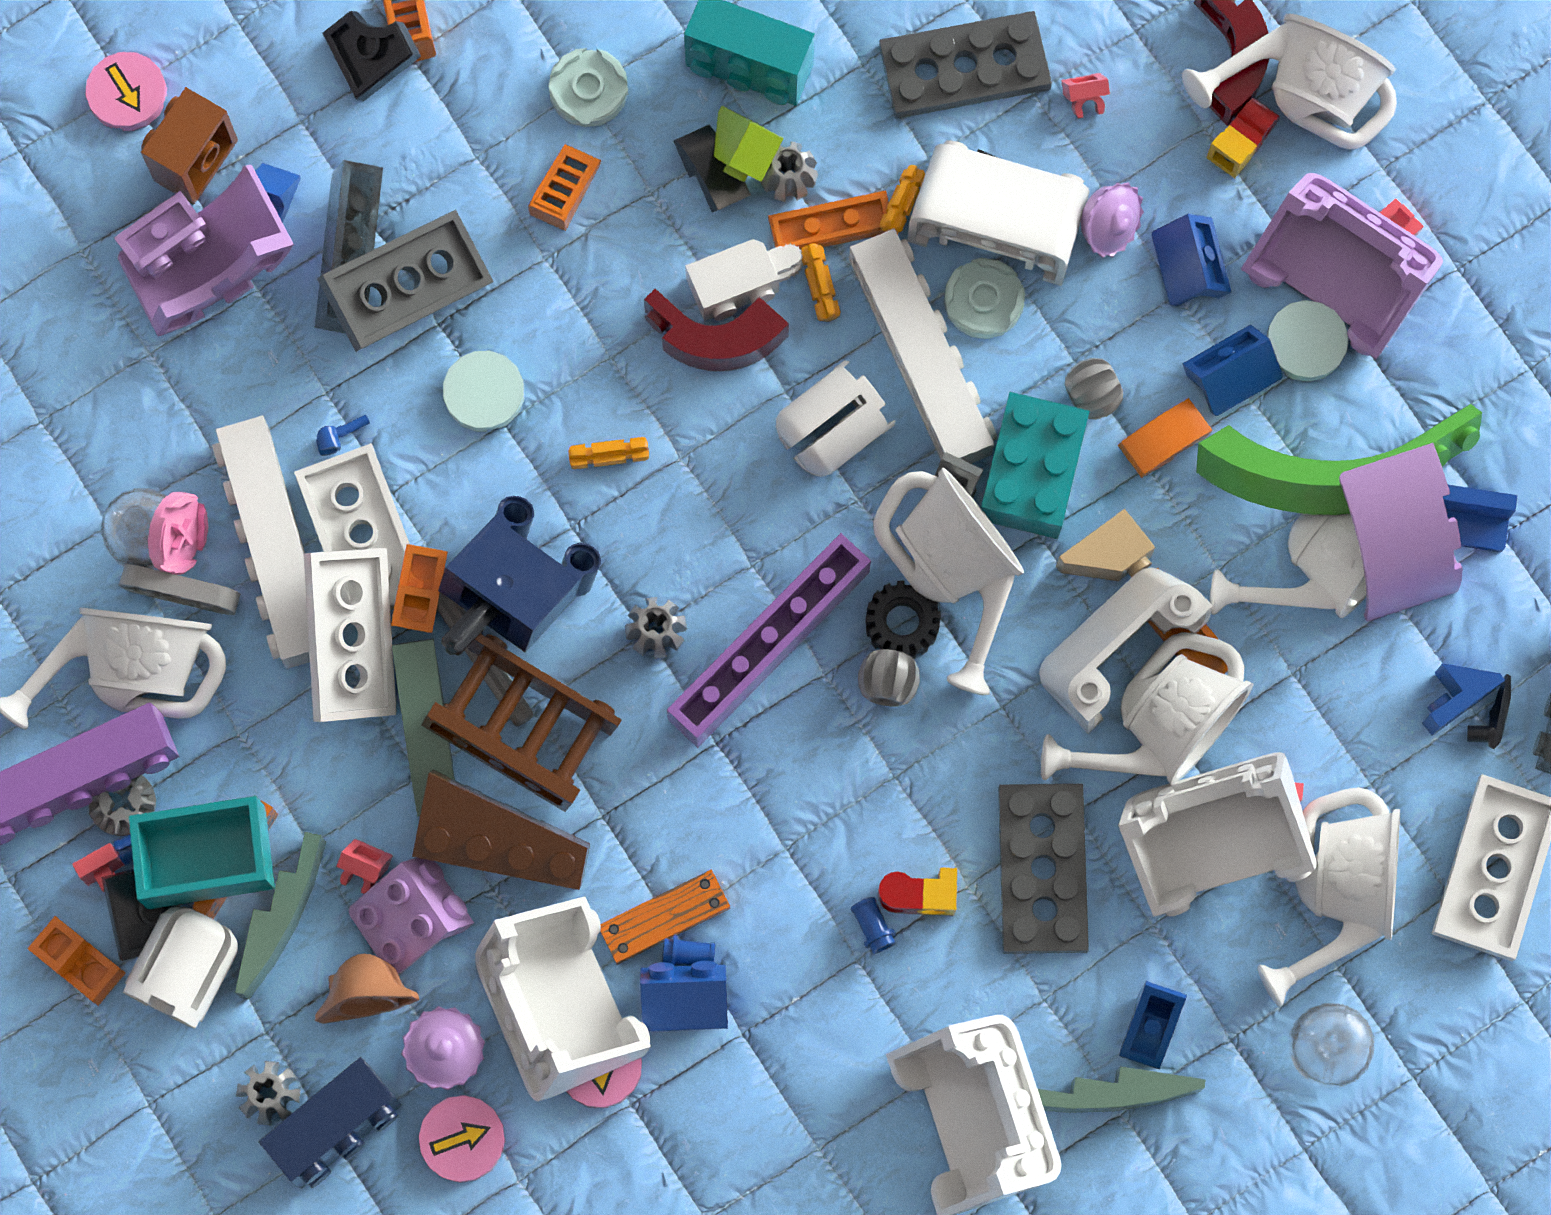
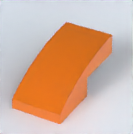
M1188 398L1121 441L1118 447L1140 477L1143 478L1171 462L1178 453L1205 439L1213 430Z
M406 544L391 626L432 633L440 595L438 589L444 573L448 551Z
M56 916L52 918L27 948L97 1006L100 1005L125 975L121 968Z

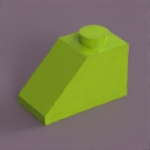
M721 105L717 117L714 157L726 164L723 170L725 173L743 182L746 181L748 176L762 182L784 138Z

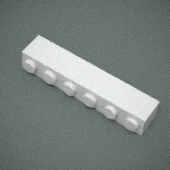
M894 228L850 246V264L940 460L946 452L970 464L991 456L994 448L993 441L997 440L995 428L989 417L983 419L977 407L980 404L977 389L972 381L966 383L960 369L964 368L962 357L955 345L951 347L948 345L943 334L947 332L946 323L941 312L938 309L933 311L927 298L931 296L930 289L925 277L922 274L916 275L911 265V262L914 261V255L906 239L900 240Z
M262 415L215 429L219 443L212 444L219 468L225 466L227 468L230 480L223 482L229 505L237 504L240 519L234 520V525L240 543L248 542L252 557L245 558V564L251 582L259 581L262 595L255 598L262 621L269 619L273 634L267 635V641L273 659L281 658L285 668L289 669L310 662L303 555L305 551L270 429Z

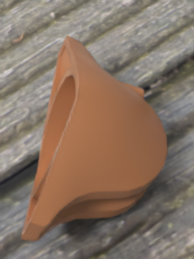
M358 954L346 960L339 967L336 974L328 977L329 995L317 1011L315 1021L326 1024L369 1017L399 1009L420 999L417 992L407 989L402 984L396 969L390 963L371 954Z

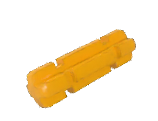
M909 165L907 169L903 170L899 179L900 185L896 186L886 208L887 214L884 213L881 219L880 228L882 231L887 232L895 228L898 234L903 230L907 221L906 216L910 215L919 194V187H921L925 177L924 170L918 169L916 165Z
M816 243L809 244L800 249L802 250V264L808 267L805 269V275L812 301H817V304L814 305L817 319L829 322L840 317V308L838 301H833V297L836 294L828 265L823 264L826 261L824 249Z
M645 437L630 438V442L624 443V439L591 443V447L585 448V444L573 445L569 447L568 454L570 466L576 470L588 468V464H594V467L627 463L626 459H632L633 462L646 461L649 459V448Z

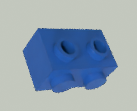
M698 961L691 966L674 967L671 963L658 962L651 964L649 968H641L642 1022L646 1025L649 1032L728 1029L726 965H717L713 961Z

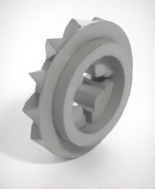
M143 775L131 779L130 785L126 788L112 792L121 796L126 791L130 792L127 799L131 803L132 808L135 809L134 812L129 809L125 810L122 807L117 809L116 812L112 811L115 803L108 794V791L92 798L93 800L89 804V815L101 830L116 836L129 835L128 816L155 811V792L150 782Z

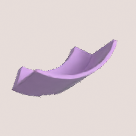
M252 165L243 166L241 172L230 186L208 206L197 213L210 230L205 235L207 242L190 255L183 251L171 259L174 266L160 277L154 279L150 274L144 279L123 250L120 251L118 260L158 337L204 318L205 315L202 310L223 298L228 304L238 299L254 287L251 279L264 269L267 272H272L293 247L294 244Z
M1430 443L1341 473L1339 482L1354 524L1365 574V620L1372 621L1458 592L1462 581L1463 568L1460 563H1457L1454 550L1461 548L1457 520L1454 517L1450 519L1447 517L1443 496L1449 495L1450 491L1434 444Z

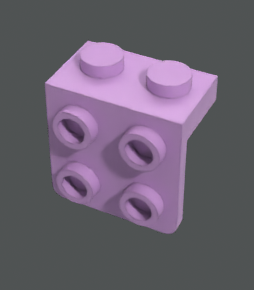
M179 191L115 236L114 239L144 279L150 274L156 279L174 266L171 259L185 251L187 255H190L201 248L207 242L205 235L210 230L182 192Z
M421 858L401 862L349 908L350 917L376 956L390 963L398 974L403 973L442 939L463 933L474 924V921L467 913L465 903L459 896L455 895L444 879L440 866L434 861Z

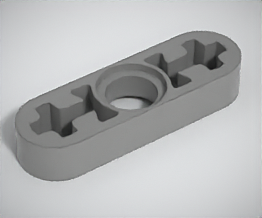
M130 564L124 565L119 582L121 588L136 594L225 615H235L241 595L236 590L225 586Z

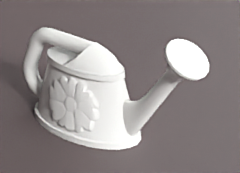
M1285 14L1283 25L1277 27L1216 68L1206 72H1197L1190 69H1185L1182 72V81L1190 98L1197 105L1206 109L1211 105L1212 93L1219 86V83L1262 59H1276L1279 62L1276 80L1273 82L1271 89L1282 113L1292 123L1338 147L1348 150L1358 149L1369 143L1392 119L1397 104L1395 90L1387 78L1396 69L1389 60L1365 44L1336 29L1295 14ZM1377 91L1380 96L1381 103L1377 113L1355 133H1346L1323 121L1326 120L1338 126L1350 128L1353 124V119L1372 95Z
M945 468L938 472V477L923 471L909 472L899 477L885 495L873 521L874 534L881 547L913 589L922 596L932 601L954 604L959 601V598L978 591L981 594L984 608L969 661H966L960 671L947 676V681L952 686L977 695H989L990 690L983 675L984 663L1015 575L1020 576L1024 574V570L999 531L951 473ZM914 488H922L928 491L902 525L899 524L896 528L898 536L913 556V561L892 534L889 524L905 494Z
M1302 513L1294 522L1289 534L1288 549L1291 562L1295 566H1299L1310 579L1303 586L1296 588L1239 586V584L1228 581L1223 573L1216 569L1213 572L1210 589V603L1213 605L1211 614H1217L1224 606L1231 603L1248 602L1335 609V613L1340 619L1347 616L1366 598L1363 562L1351 514L1312 515Z
M79 608L80 614L83 616L58 643L21 689L8 697H0V713L17 727L26 730L29 723L27 711L32 703L31 700L67 662L76 657L86 656L88 657L90 671L88 685H91L97 697L109 707L120 712H129L151 702L163 714V717L176 719L192 718L206 708L222 682L226 670L225 654L220 644L207 634V631L211 630L212 624ZM201 649L206 653L209 659V669L191 700L175 702L142 697L148 693L184 696V687L199 650Z
M1187 632L1172 635L1162 643L1130 683L1127 684L1122 697L1121 716L1124 722L1123 726L1127 730H1131L1142 744L1141 747L1128 754L1071 752L1069 749L1060 747L1054 738L1047 734L1043 741L1041 753L1042 779L1047 780L1056 771L1071 767L1167 776V781L1174 785L1205 755L1248 698L1253 688V683L1247 680L1243 682L1245 666L1241 655L1232 645L1219 639ZM1182 649H1191L1217 656L1223 659L1228 667V675L1190 661L1186 656L1180 654L1160 674L1159 672L1175 653Z
M1358 787L1334 792L1313 800L1302 811L1313 851L1316 821L1320 815L1349 805L1359 804L1368 808L1373 816L1329 824V822L1321 824L1319 852L1315 857L1317 862L1315 871H1311L1308 877L1295 881V885L1301 901L1315 916L1322 917L1323 915L1343 922V928L1338 937L1327 946L1288 968L1272 969L1265 965L1258 966L1257 971L1263 985L1278 1007L1283 1006L1286 992L1296 981L1382 936H1385V939L1392 940L1400 809H1394L1393 812L1389 813L1382 798L1370 790Z

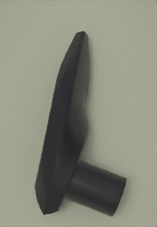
M1509 674L1504 676L1505 681L1500 685L1495 704L1489 711V726L1468 725L1467 742H1488V746L1492 749H1495L1501 742L1511 700V676Z

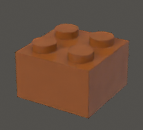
M185 87L179 97L174 96L167 104L164 111V119L158 128L151 129L142 142V151L140 153L154 182L175 194L181 191L188 202L195 205L238 142V138L225 109Z

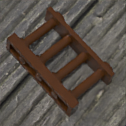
M480 634L468 648L469 651L478 655L452 700L449 704L444 703L443 706L435 702L421 726L566 812L581 790L573 785L574 780L572 777L599 731L601 730L611 736L622 719L615 716V710L605 702L596 699L592 702L507 650V644L498 637L490 634L486 636ZM494 665L514 677L486 725H480L478 728L465 720L466 716L463 712L491 666ZM530 687L549 698L550 701L522 747H516L514 750L501 742L502 737L500 733L527 688ZM565 708L586 722L558 769L549 771L537 763L536 755Z

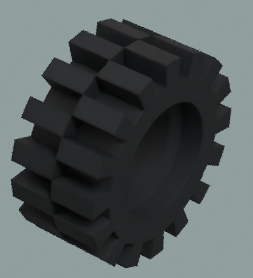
M904 580L897 581V585L891 586L890 583L884 585L881 592L877 590L873 595L866 612L867 637L870 636L872 646L875 649L878 647L879 649L900 651L913 659L919 653L923 655L928 651V647L934 644L939 632L941 612L938 611V602L922 596L911 585H905ZM898 606L910 607L917 613L919 625L911 634L898 635L892 632L887 625L886 618L888 613Z

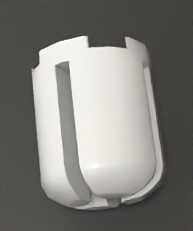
M846 360L782 409L776 418V429L779 439L786 450H788L852 402L856 409L793 458L801 468L819 477L833 473L895 425V420L887 424L880 411L886 404L866 377L862 375L856 380L844 368L850 363Z
M187 907L170 908L160 915L125 981L126 987L123 993L195 1029L199 1021L202 1022L238 954L237 940L229 928L202 913Z

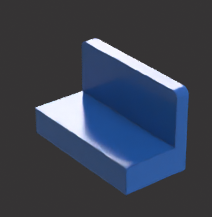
M1186 214L1152 232L1151 235L1171 306H1179L1198 296L1221 298L1232 292L1212 217Z
M1251 324L1182 363L1186 376L1202 388L1209 410L1215 416H1219L1281 380L1283 377L1271 340Z
M1448 484L1450 494L1443 496L1448 519L1454 517L1457 520L1461 546L1503 552L1506 548L1508 522L1516 511L1518 495Z

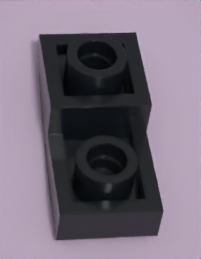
M709 124L673 140L689 178L696 175L711 212H715L750 196L751 193L746 182L725 173L723 170L726 164L714 157L716 132Z

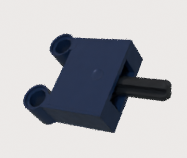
M513 495L504 498L498 505L495 516L445 567L438 591L467 612L443 636L441 644L446 648L448 654L459 656L488 626L520 650L526 652L576 597L583 596L591 590L601 565L599 552L589 544L576 543L567 548L560 564L527 540L534 519L532 504L521 496Z

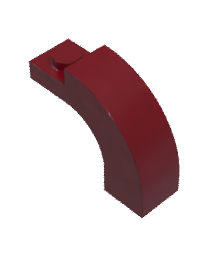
M1194 0V4L1226 38L1231 57L1269 33L1262 13L1253 0H1244L1238 6L1235 4V0ZM1269 58L1251 64L1219 83V86L1214 89L1209 108L1226 126L1230 125L1243 107L1252 98L1256 97L1267 70Z
M654 289L644 299L646 321L660 334L664 331L667 332L662 337L663 351L677 361L697 369L731 371L747 367L768 356L789 336V323L760 297L735 320L715 326L703 325L689 319L657 289Z

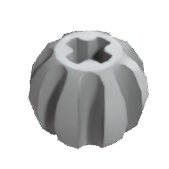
M791 141L790 146L787 148L780 145L762 182H760L766 193L775 191L774 198L776 200L785 202L786 197L791 195L798 201L808 194L806 188H813L815 186L818 172L813 168H815L817 162L810 151L801 152L802 145L800 143Z
M1089 358L1079 361L1070 368L1065 377V388L1074 407L1089 410L1088 419H1100L1109 416L1117 410L1123 400L1121 384L1111 365L1104 359Z
M657 597L646 598L647 608L641 609L635 605L628 614V617L635 622L624 626L626 639H639L634 644L633 649L642 656H644L647 650L653 649L655 650L654 659L667 657L664 650L665 647L670 646L677 651L684 642V639L676 633L687 630L686 618L683 615L673 616L679 607L670 600L664 606H658ZM655 622L658 627L663 625V632L657 634L655 630L649 631V624Z
M889 649L870 652L862 661L858 673V684L862 695L870 702L883 706L897 707L908 704L915 696L920 683L919 668L916 661L906 653Z
M265 1061V1069L261 1074L258 1073L255 1065L251 1066L244 1072L250 1076V1083L247 1085L237 1084L236 1097L248 1096V1100L239 1109L246 1118H250L259 1110L257 1123L260 1125L271 1126L272 1115L278 1112L280 1119L284 1121L292 1114L286 1109V1104L289 1101L299 1103L301 1090H288L289 1085L296 1081L297 1077L290 1068H287L278 1075L279 1062ZM273 1085V1090L277 1092L274 1100L270 1098L264 1100V1097L259 1093L260 1089L263 1086L270 1088Z

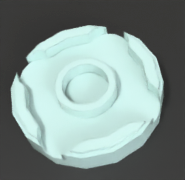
M586 48L576 49L562 56L552 68L549 81L550 101L558 115L571 124L582 127L601 126L614 119L625 105L628 95L626 72L619 60L606 51L599 49L597 51L586 50Z
M978 258L954 270L946 283L944 306L948 318L958 330L971 337L989 339L1005 334L1016 325L1023 313L1025 291L1023 284L1021 285L1017 274L1010 266L996 259Z
M1304 300L1290 303L1277 312L1267 330V337L1271 340L1280 369L1285 372L1286 376L1294 380L1310 382L1324 379L1338 368L1347 353L1349 337L1345 323L1335 310L1320 302Z
M474 351L460 357L449 368L443 382V399L450 416L462 427L476 432H488L487 430L500 429L508 425L519 414L524 402V382L517 366L506 356L493 351Z

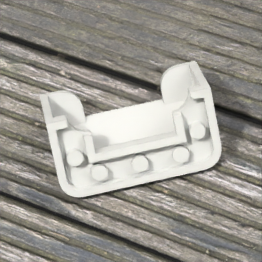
M948 140L944 144L936 145L910 218L907 241L926 247L930 238L940 237L939 244L947 246L948 240L1026 261L1025 269L1033 270V266L1036 264L1044 270L1042 281L1062 286L1081 223L1082 212L1088 199L1089 188L1083 184L1084 180L1079 176L1068 173L1061 174V176L968 150L966 145Z
M1152 567L1142 569L1045 658L1039 671L1041 684L1089 734L1103 721L1100 712L1108 704L1111 694L1109 683L1097 668L1149 620L1163 634L1174 628L1188 629L1191 633L1195 634L1209 621L1213 605L1197 589L1174 576Z
M1281 752L1263 755L1179 780L1174 785L1169 783L1140 792L1126 802L1118 825L1153 917L1164 913L1167 916H1176L1186 912L1190 908L1189 903L1195 899L1196 893L1273 870L1277 877L1286 878L1288 882H1295L1308 877L1311 871H1315L1317 862L1292 772L1285 753Z
M586 897L494 920L475 953L476 968L525 1087L535 1101L552 1098L643 1057L651 1047L650 1035L646 1025L643 1022H639L634 1016L621 1017L592 951L597 935L600 933L601 924L597 913L591 910Z
M994 1015L950 1025L886 1054L891 1073L896 1083L906 1091L924 1089L950 1171L938 1175L932 1182L931 1195L937 1215H957L1047 1184L1058 1177L1061 1168L1060 1157L1015 1024L1009 1018L1003 1015Z

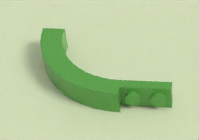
M1469 404L1396 449L1371 457L1341 461L1305 459L1283 454L1257 444L1228 425L1198 443L1196 473L1232 495L1268 508L1312 515L1350 514L1339 482L1341 473L1430 443L1434 444L1443 467L1448 460L1463 451H1469L1477 444L1480 438L1482 412L1472 404Z

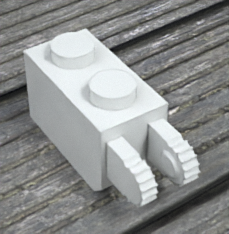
M752 239L685 265L686 280L704 321L712 318L716 321L729 318L737 312V308L753 303L758 297L766 303L772 300L775 296L774 294L779 292V283L790 279L791 276L795 277L801 271L802 250H799V246L797 247L795 244L791 245L790 243L789 245L785 244L784 247L779 246L767 251L764 243Z

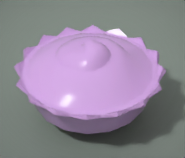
M1129 182L1124 184L1116 183L1114 186L1100 188L1088 199L1083 209L1081 232L1088 244L1091 245L1092 252L1098 253L1101 258L1106 255L1114 257L1117 252L1125 251L1127 243L1134 240L1135 232L1141 227L1140 218L1144 213L1141 208L1143 198L1138 195V188L1131 187Z
M438 1006L432 1012L423 1011L419 1019L410 1022L409 1032L402 1037L404 1048L401 1055L406 1060V1070L414 1074L417 1082L426 1083L431 1089L441 1087L449 1090L455 1085H464L469 1077L477 1074L478 1065L484 1060L482 1050L485 1041L480 1036V1026L473 1023L470 1014L460 1013L455 1007L444 1009Z

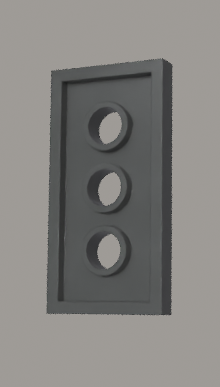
M1035 11L879 40L880 54L895 119L1051 90L1052 81ZM1005 49L1013 53L1015 61L1010 65H1000L994 60L993 54L998 50ZM960 57H969L976 63V68L971 72L963 73L956 69L954 62ZM922 64H929L937 70L938 74L931 80H923L916 75L915 69Z
M456 210L317 278L356 352L494 282ZM433 254H439L446 260L447 271L445 274L438 273L433 269L431 265ZM400 270L408 271L413 276L415 281L413 290H406L399 284L398 273ZM366 287H373L379 291L382 299L379 307L371 306L366 301L364 296Z
M1083 784L999 785L1003 954L1087 953L1089 945ZM1044 816L1050 819L1054 827L1053 833L1046 838L1035 836L1030 829V822L1033 818ZM1044 857L1052 861L1055 873L1051 878L1042 880L1032 873L1031 864L1037 858ZM1047 899L1055 905L1056 916L1052 920L1040 921L1034 916L1032 907L1037 900Z

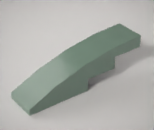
M434 638L392 645L417 817L421 814L429 772L434 769L455 780L450 742L421 726L435 702L442 706L444 705Z
M304 833L296 873L279 870L270 912L253 909L235 990L239 997L244 999L251 998L278 961L296 929L314 887L326 841L322 835Z
M1120 1066L1116 1070L1114 1083L1075 1077L1071 1082L1070 1093L1044 1089L1037 1090L1044 1111L1066 1113L1110 1112L1157 1105L1199 1093L1205 1088L1206 1079Z

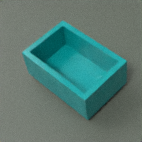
M698 0L684 33L685 66L690 67L693 73L701 77L711 78L715 76L726 80L731 87L737 90L749 91L750 89L764 94L766 99L775 104L786 105V103L797 106L814 65L815 33L725 0Z
M1009 392L981 506L982 511L993 524L1054 539L1059 538L1089 417V410Z
M257 796L128 816L137 900L147 909L275 889L266 806Z

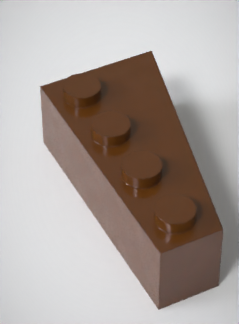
M434 769L428 773L412 857L580 890L590 843L542 820L533 818L515 807L497 801L468 785L461 784Z

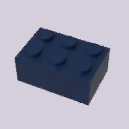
M359 1057L258 1142L291 1183L301 1189L306 1185L314 1188L331 1174L332 1171L329 1169V1166L341 1156L345 1160L349 1159L365 1145L362 1138L376 1128L380 1132L394 1122L399 1116L396 1110L402 1104L362 1057Z

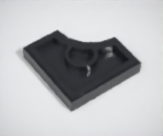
M350 10L322 33L356 100L365 101L421 57L403 22L395 21L385 27H374L368 24L359 12Z
M134 869L101 877L119 960L125 961L139 957L160 915L170 908L180 907L183 904L147 909L137 900Z

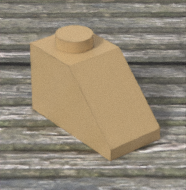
M1123 509L1060 555L1056 568L1060 573L1120 581L1128 574L1132 578L1137 572L1148 568L1152 564L1149 558H1151L1155 546L1129 513Z

